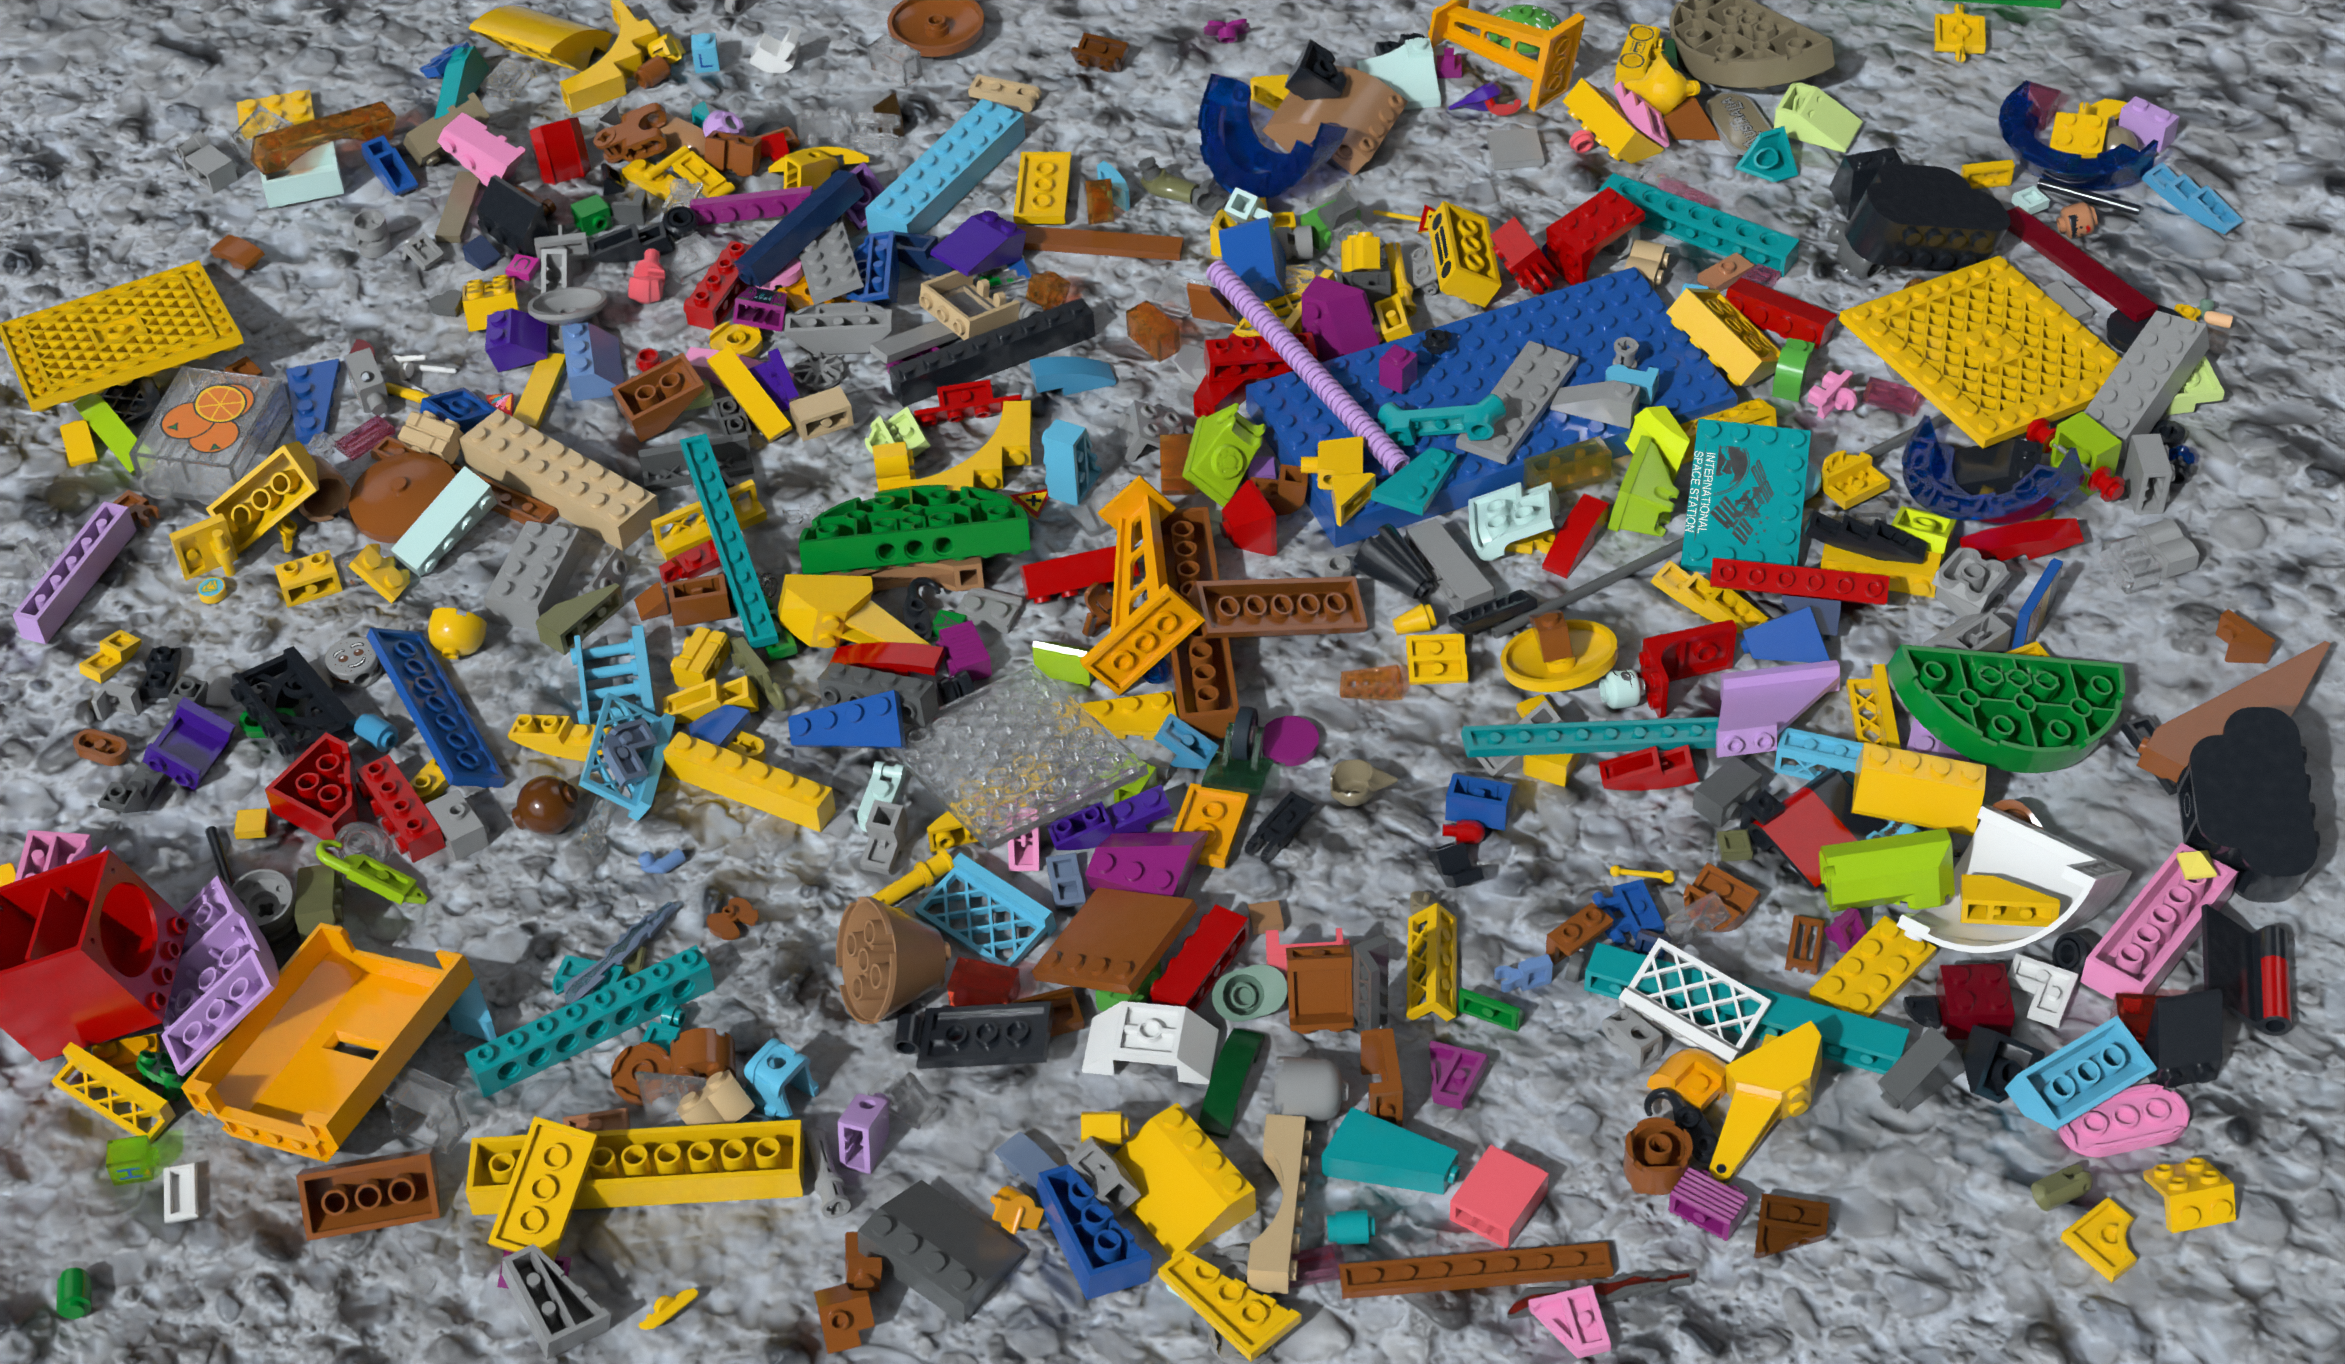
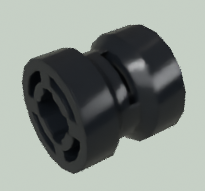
M966 670L956 672L952 678L944 677L936 682L939 695L946 707L956 704L959 699L967 700L975 697L974 685Z

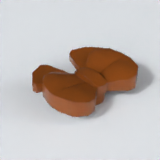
M735 897L729 900L728 906L722 909V913L708 915L706 923L713 935L722 938V940L732 941L741 935L735 924L741 921L747 925L755 926L759 921V914L757 909L753 910V907L747 900Z

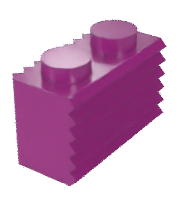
M972 620L938 630L940 640L936 641V646L944 647V657L947 659L945 660V665L950 677L962 670L967 671L972 682L992 675L990 656Z
M1688 1167L1677 1185H1675L1674 1190L1671 1191L1668 1210L1670 1213H1675L1676 1216H1681L1682 1219L1698 1225L1701 1229L1704 1228L1706 1232L1710 1231L1712 1235L1716 1234L1718 1238L1728 1241L1747 1214L1749 1196L1745 1195L1744 1191L1735 1185L1727 1186L1717 1181L1706 1170L1698 1171Z

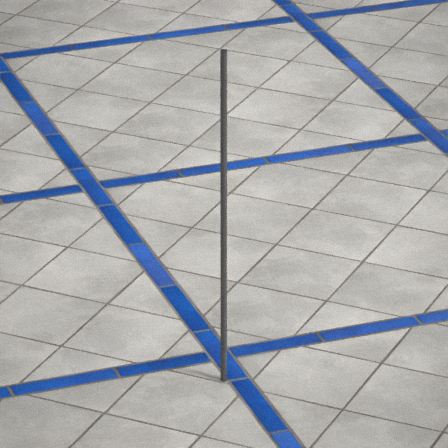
M1942 413L1863 452L1869 454L1874 459L1951 422V420ZM1684 537L1554 598L1534 610L1525 612L1492 628L1491 633L1493 637L1498 639L1529 624V615L1560 609L1682 551Z

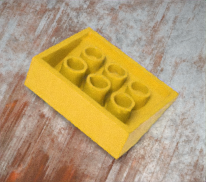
M1686 288L1666 312L1672 318L1671 323L1680 331H1685L1690 336L1689 340L1695 347L1703 348L1709 354L1708 359L1719 368L1722 367L1728 373L1727 378L1735 385L1751 386L1775 373L1781 351L1718 290Z
M1178 1102L1150 1118L1114 1154L1133 1178L1141 1193V1196L1128 1209L1170 1258H1173L1183 1249L1192 1253L1256 1213L1255 1188Z

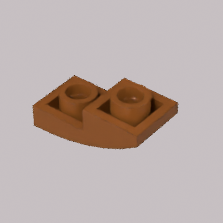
M229 234L210 249L215 258L226 259L233 268L250 270L257 266L258 260L265 255L260 248L252 243Z

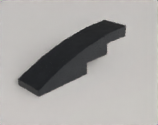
M1815 510L1811 513L1804 535L1859 555L1921 564L1923 562L1928 545L1927 542L1878 519H1875L1872 525L1869 526L1844 514L1839 522Z

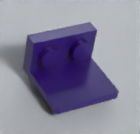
M776 348L768 352L769 361L748 370L783 413L790 410L789 402L799 399V395L779 349ZM746 414L748 423L750 425H753V421Z

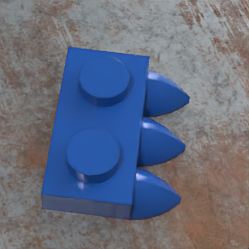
M469 43L453 45L442 50L441 55L430 60L431 63L420 67L419 71L426 78L436 76L438 79L443 78L446 65L451 59L452 53L460 47H470Z

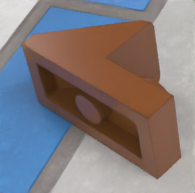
M2229 609L2220 615L2216 636L2229 644L2225 662L2267 664L2271 660L2276 642L2275 639Z

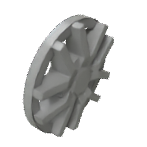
M817 351V354L814 355L808 353L804 359L794 365L796 382L810 390H824L833 387L844 376L842 360H839L835 354H821L820 351Z

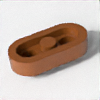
M96 729L83 730L73 739V745L78 756L107 766L120 765L130 755L125 739Z

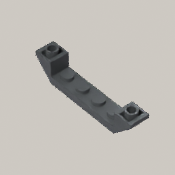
M180 677L168 695L173 714L163 729L175 715L177 705L183 697L205 708L209 686L207 681ZM142 760L126 785L111 782L97 804L99 808L123 813L148 811L169 776L152 770Z

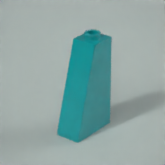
M1353 1107L1350 1108L1322 1153V1175L1327 1177L1440 1195L1445 1194L1450 1184H1456L1462 1167L1458 1165L1459 1151Z

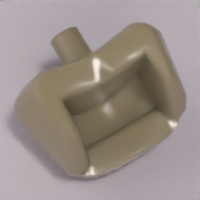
M1414 891L1410 894V911L1413 915L1435 903L1441 906L1442 904L1430 897L1431 893L1428 891Z

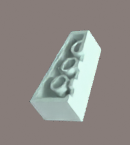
M464 466L392 547L391 551L395 559L420 578L425 573H430L436 567L438 561L497 504L491 486Z

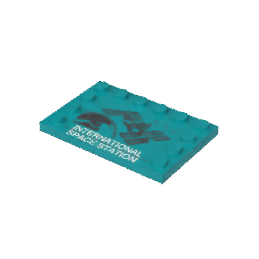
M1698 419L1680 566L1682 570L1711 573L1713 558L1797 566L1811 430Z

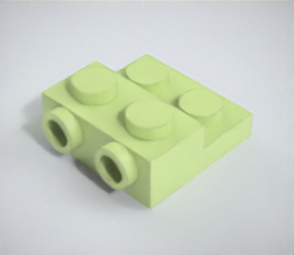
M2206 356L2202 357L2165 410L2167 415L2194 412L2196 403L2223 400L2224 390Z

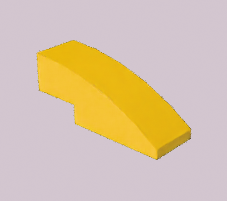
M747 675L722 685L714 678L662 698L663 715L666 712L676 717L674 723H692L701 716L726 704L747 709L750 713L759 711L757 689Z

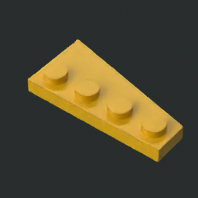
M1171 691L1055 707L1059 736L1098 738L1100 734H1110L1114 736V739H1126V735L1143 736V740H1155L1153 739L1169 713L1177 717Z
M1184 1249L1158 1269V1277L1250 1362L1301 1322V1313L1292 1308L1288 1311L1277 1305V1300L1266 1294L1263 1296L1248 1289L1247 1284L1237 1278L1232 1280L1220 1273V1269Z

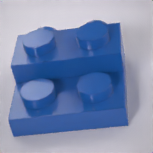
M463 387L422 398L420 413L423 414L424 410L429 411L442 422L450 419L461 426L460 430L466 434L497 409Z

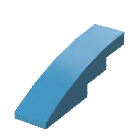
M2163 162L2147 171L2142 177V180L2178 210L2224 235L2244 221L2208 185L2200 189L2185 173L2177 177Z

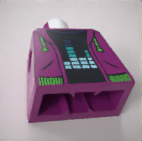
M749 287L735 298L733 323L782 332L787 294Z

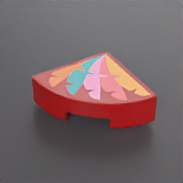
M513 393L486 395L488 404L513 417L515 402Z

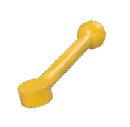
M1613 865L1610 868V874L1613 877L1629 875L1662 879L1666 883L1673 882L1675 878V873L1670 870L1659 873L1621 869L1618 865Z

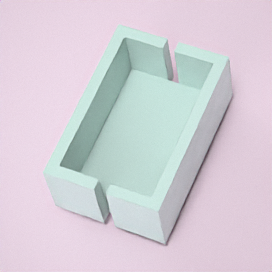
M333 140L258 154L262 186L269 208L283 207L288 204L309 202L314 199L344 194L339 161Z

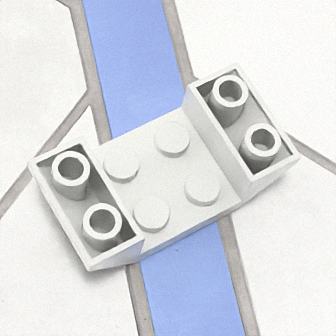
M1121 1001L1092 1018L1082 1073L1114 1076L1117 1060L1177 1066L1178 1082L1209 1085L1219 1029L1187 1007Z

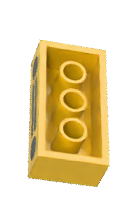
M1443 201L1427 222L1440 291L1446 295L1461 298L1470 304L1486 307L1502 286L1495 252L1492 249L1493 242L1490 238L1491 232L1488 218Z

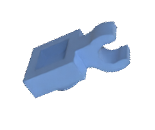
M1548 954L1530 957L1525 961L1518 962V969L1506 965L1497 967L1494 972L1495 980L1507 978V980L1501 981L1502 992H1510L1517 987H1520L1523 992L1550 984L1552 982L1553 963Z

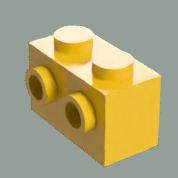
M329 550L274 566L287 608L342 592L337 570Z

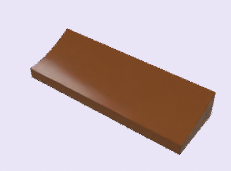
M1356 576L1195 581L1187 593L1191 604L1205 618V621L1200 624L1204 638L1364 633L1368 628Z

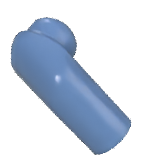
M678 848L663 858H654V854L649 851H645L638 856L641 870L645 873L666 874L686 860L684 854Z

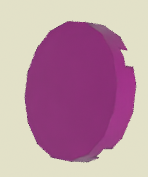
M1298 716L1275 718L1264 726L1260 735V748L1263 755L1275 764H1278V762L1285 763V766L1304 764L1315 756L1316 750L1319 747V734L1316 727L1308 720Z

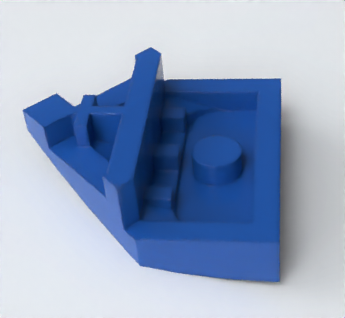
M723 705L690 723V736L726 749L750 721V712L741 707Z

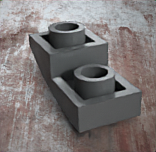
M732 395L712 400V407L723 436L747 432L748 438L752 437L746 413Z

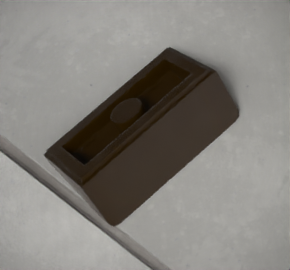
M893 93L873 106L881 140L905 136L897 95Z

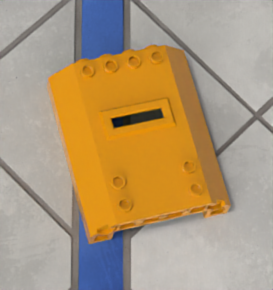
M320 922L280 969L276 988L220 1040L181 1088L195 1110L203 1116L210 1112L224 1123L221 1129L231 1137L328 1162L475 978L468 965L467 958L459 952L438 950L435 955L443 967L439 969L426 966L423 963L404 961L398 957L391 958L375 952L369 953L356 950L345 928L340 925ZM341 1041L377 1050L379 1053L373 1060L334 1051L333 1049Z

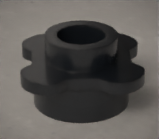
M1429 329L1425 332L1426 340L1422 342V346L1432 354H1442L1449 348L1448 340L1452 338V334L1448 331L1443 332L1438 329Z

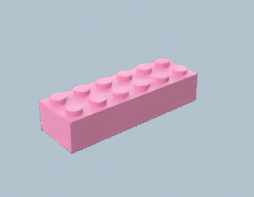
M2181 842L2087 956L2080 982L2138 1013L2202 933L2201 906L2208 904L2217 911H2220L2232 895L2238 871L2211 858L2217 873L2216 877L2185 880L2176 854L2197 850Z

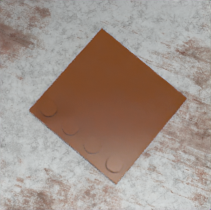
M1097 887L1031 972L1036 981L1133 995L1197 911L1198 907L1194 899Z

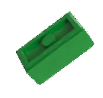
M1463 988L1459 990V1012L1518 1032L1525 1019V1013L1520 1008Z

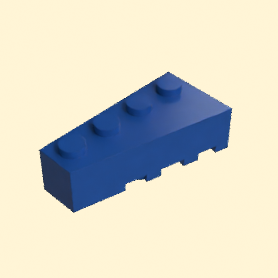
M1070 1164L1038 1173L1036 1199L1040 1207L1044 1209L1043 1213L1086 1300L1149 1282L1152 1256L1146 1249L1141 1250L1134 1242L1135 1237L1127 1228L1123 1229L1114 1219V1213L1107 1205L1104 1207L1095 1198V1192Z

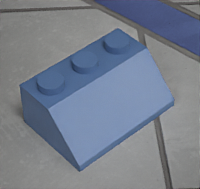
M589 322L561 326L567 375L573 402L613 396L611 388L625 382L618 337Z

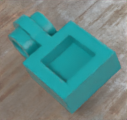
M677 1004L665 1006L661 1013V1023L651 1021L641 1042L657 1044L670 1055V1043L673 1039L675 1042L680 1039V1033H682L680 1028L684 1025L686 1011Z

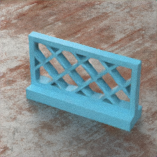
M608 692L603 700L578 785L629 809L628 817L639 821L652 805L664 762L663 751L669 744L676 717L665 712L660 718ZM610 705L620 709L624 717L615 718L610 710ZM644 718L650 724L649 728L658 743L653 749L637 753L649 775L642 781L626 785L631 794L630 798L620 794L616 787L619 786L617 780H612L606 769L609 768L607 762L603 763L597 751L602 749L603 740L606 737L603 731L604 728L611 727L613 729L619 724ZM598 771L604 783L599 784L589 779L590 773Z
M959 853L952 860L954 867L914 909V912L918 917L1008 975L1044 934L1050 936L1057 929L1053 913L964 854ZM956 879L965 884V891L948 894V887ZM981 896L987 898L988 906L971 909L970 898ZM966 899V910L950 912V901ZM944 903L945 913L931 915L927 912L933 904ZM1003 911L1010 913L1011 921L994 924L993 913ZM989 914L988 925L972 927V916ZM967 917L968 928L958 930L951 928L950 920ZM1030 926L1035 929L1029 937L1017 939L1016 928ZM1012 929V940L995 942V931ZM990 932L991 943L981 945L974 943L973 935ZM1013 947L1014 954L1005 963L997 958L996 950Z

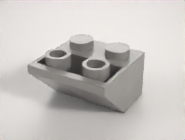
M1991 612L1967 615L1925 641L1923 646L2005 653L2008 650L2012 628Z

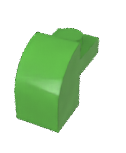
M1787 339L1785 347L1782 346L1775 371L1773 397L1799 402L1805 386L1807 368L1814 352L1815 343L1800 339Z

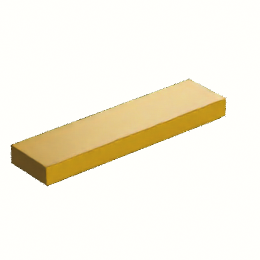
M729 345L707 359L708 365L769 443L792 429L790 422Z
M548 353V358L536 362L513 418L537 431L539 430L565 369V354Z

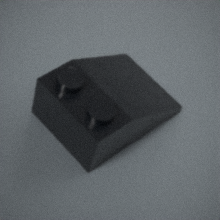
M2011 439L2001 441L1986 448H1981L1978 445L1956 449L1947 491L2032 506L2044 444Z
M2220 988L2156 998L2143 1050L2157 1067L2155 1072L2148 1075L2151 1084L2161 1085L2164 1088H2176L2180 1085L2203 1084L2217 1080L2222 1063V992Z

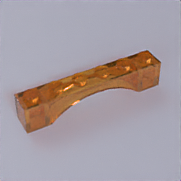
M384 101L259 134L253 136L250 160L265 175L286 169L306 152L331 141L358 139L367 142L382 135L387 140L393 139L396 115Z

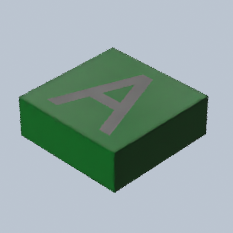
M939 609L931 625V636L939 638L938 630L967 622L966 615Z

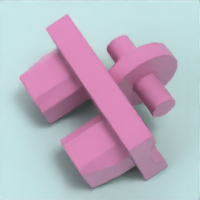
M1846 369L1841 375L1829 371L1824 376L1821 386L1826 390L1816 385L1809 390L1808 402L1818 407V417L1825 419L1835 408L1850 411L1857 405V392L1849 386V380L1853 377V372Z

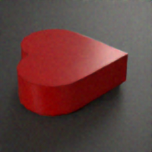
M784 132L760 138L762 139V156L770 157L773 162H776L789 154Z

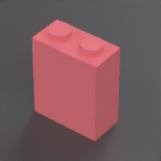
M1490 1144L1450 1200V1220L1509 1249L1548 1193L1549 1173L1536 1164H1529L1515 1157L1508 1150H1501Z

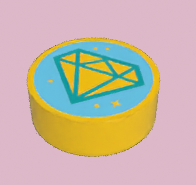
M210 577L198 584L197 593L203 603L215 604L226 597L227 588L221 578Z

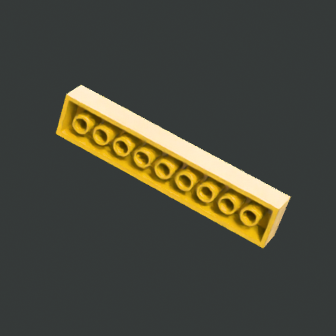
M801 1120L587 1131L597 1134L599 1139L573 1210L803 1197L805 1139ZM527 1135L472 1138L466 1184V1195L472 1215L498 1214Z

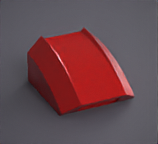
M578 117L542 125L529 131L537 171L543 183L556 185L557 183L574 178L585 177L591 170Z

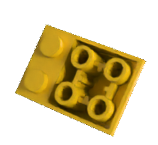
M507 274L494 276L492 281L483 282L482 279H474L468 281L467 285L463 286L462 302L469 332L486 329L487 315L510 308L520 311L514 277L509 278Z

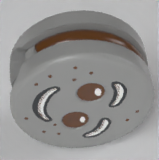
M350 637L340 640L332 645L325 655V666L329 679L334 686L342 690L355 691L364 689L372 685L382 672V664L369 640L366 638Z

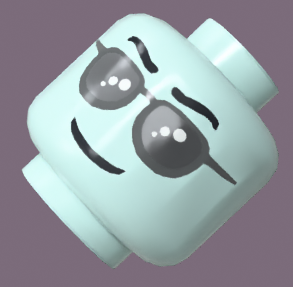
M1632 669L1609 671L1599 683L1601 700L1612 709L1635 707L1639 704L1641 696L1645 695L1644 680L1639 678Z

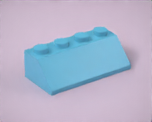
M2117 1015L2018 1073L2004 1089L2025 1117L2056 1131L2157 1070V1067Z

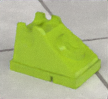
M1234 403L1207 417L1203 415L1197 419L1182 477L1223 508L1233 497L1253 457L1261 447L1263 438L1260 436L1264 434L1266 429L1265 424L1254 425L1237 412L1239 409L1238 403Z
M1644 435L1640 437L1620 486L1607 529L1616 532L1622 529L1658 537L1665 535L1666 529L1661 526V523L1668 524L1670 522L1671 514L1669 512H1672L1675 506L1669 499H1677L1680 492L1671 482L1669 469L1664 464L1656 444L1651 442L1652 438Z

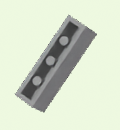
M1436 518L1406 530V543L1432 576V583L1456 612L1494 599L1496 590L1491 580H1487L1483 576L1477 563L1469 559L1462 545H1458L1454 541L1450 531L1443 527Z

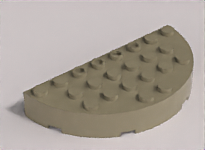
M1683 0L1676 3L1670 15L1671 39L1675 40L1677 63L1686 73L1707 84L1735 88L1766 89L1769 86L1786 84L1814 75H1821L1826 70L1835 66L1831 39L1752 0Z

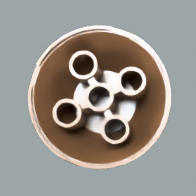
M864 896L858 897L859 900L857 902H850L842 916L836 943V968L842 967L844 985H839L850 1015L861 1024H875L930 991L942 988L945 983L946 961L951 957V948L948 942H943L942 936L936 927L875 898Z

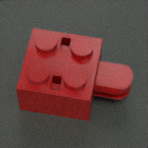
M1515 216L1490 235V238L1496 244L1492 249L1500 260L1506 258L1503 264L1512 276L1518 273L1514 278L1523 290L1528 287L1534 295L1538 292L1540 295L1545 294L1544 287L1548 286L1550 290L1554 287L1551 282L1559 277V274Z

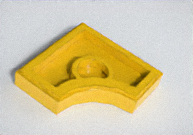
M2109 1197L2061 1234L2060 1239L2111 1283L2136 1264L2137 1258L2129 1249L2125 1238L2126 1232L2132 1226L2134 1218Z

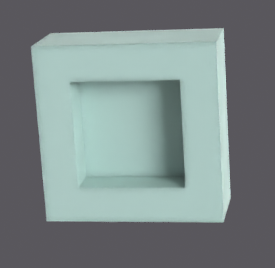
M2035 186L2016 192L2012 196V203L2031 215L2049 208L2050 199Z

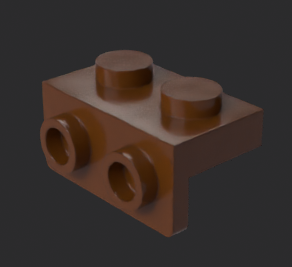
M1084 32L1078 48L1072 47L1071 53L1075 62L1080 66H1094L1105 72L1115 71L1120 73L1130 50V45L1128 42Z

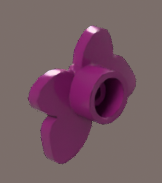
M1247 18L1234 20L1229 23L1208 21V25L1203 27L1204 34L1218 36V41L1221 43L1236 42L1238 35L1250 31V24L1247 23Z

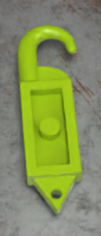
M323 840L317 844L315 852L318 859L323 864L347 875V879L400 905L403 902L426 904L428 898L416 885L417 880L363 853L361 855L352 854L342 860L326 851L328 847H343V844L336 840Z

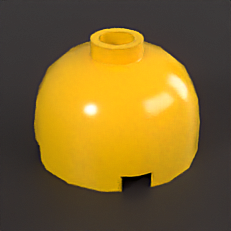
M441 607L434 609L429 618L428 635L431 644L438 651L442 652L441 655L452 660L473 654L485 639L487 622L468 611L466 616L456 614L458 610L456 608Z

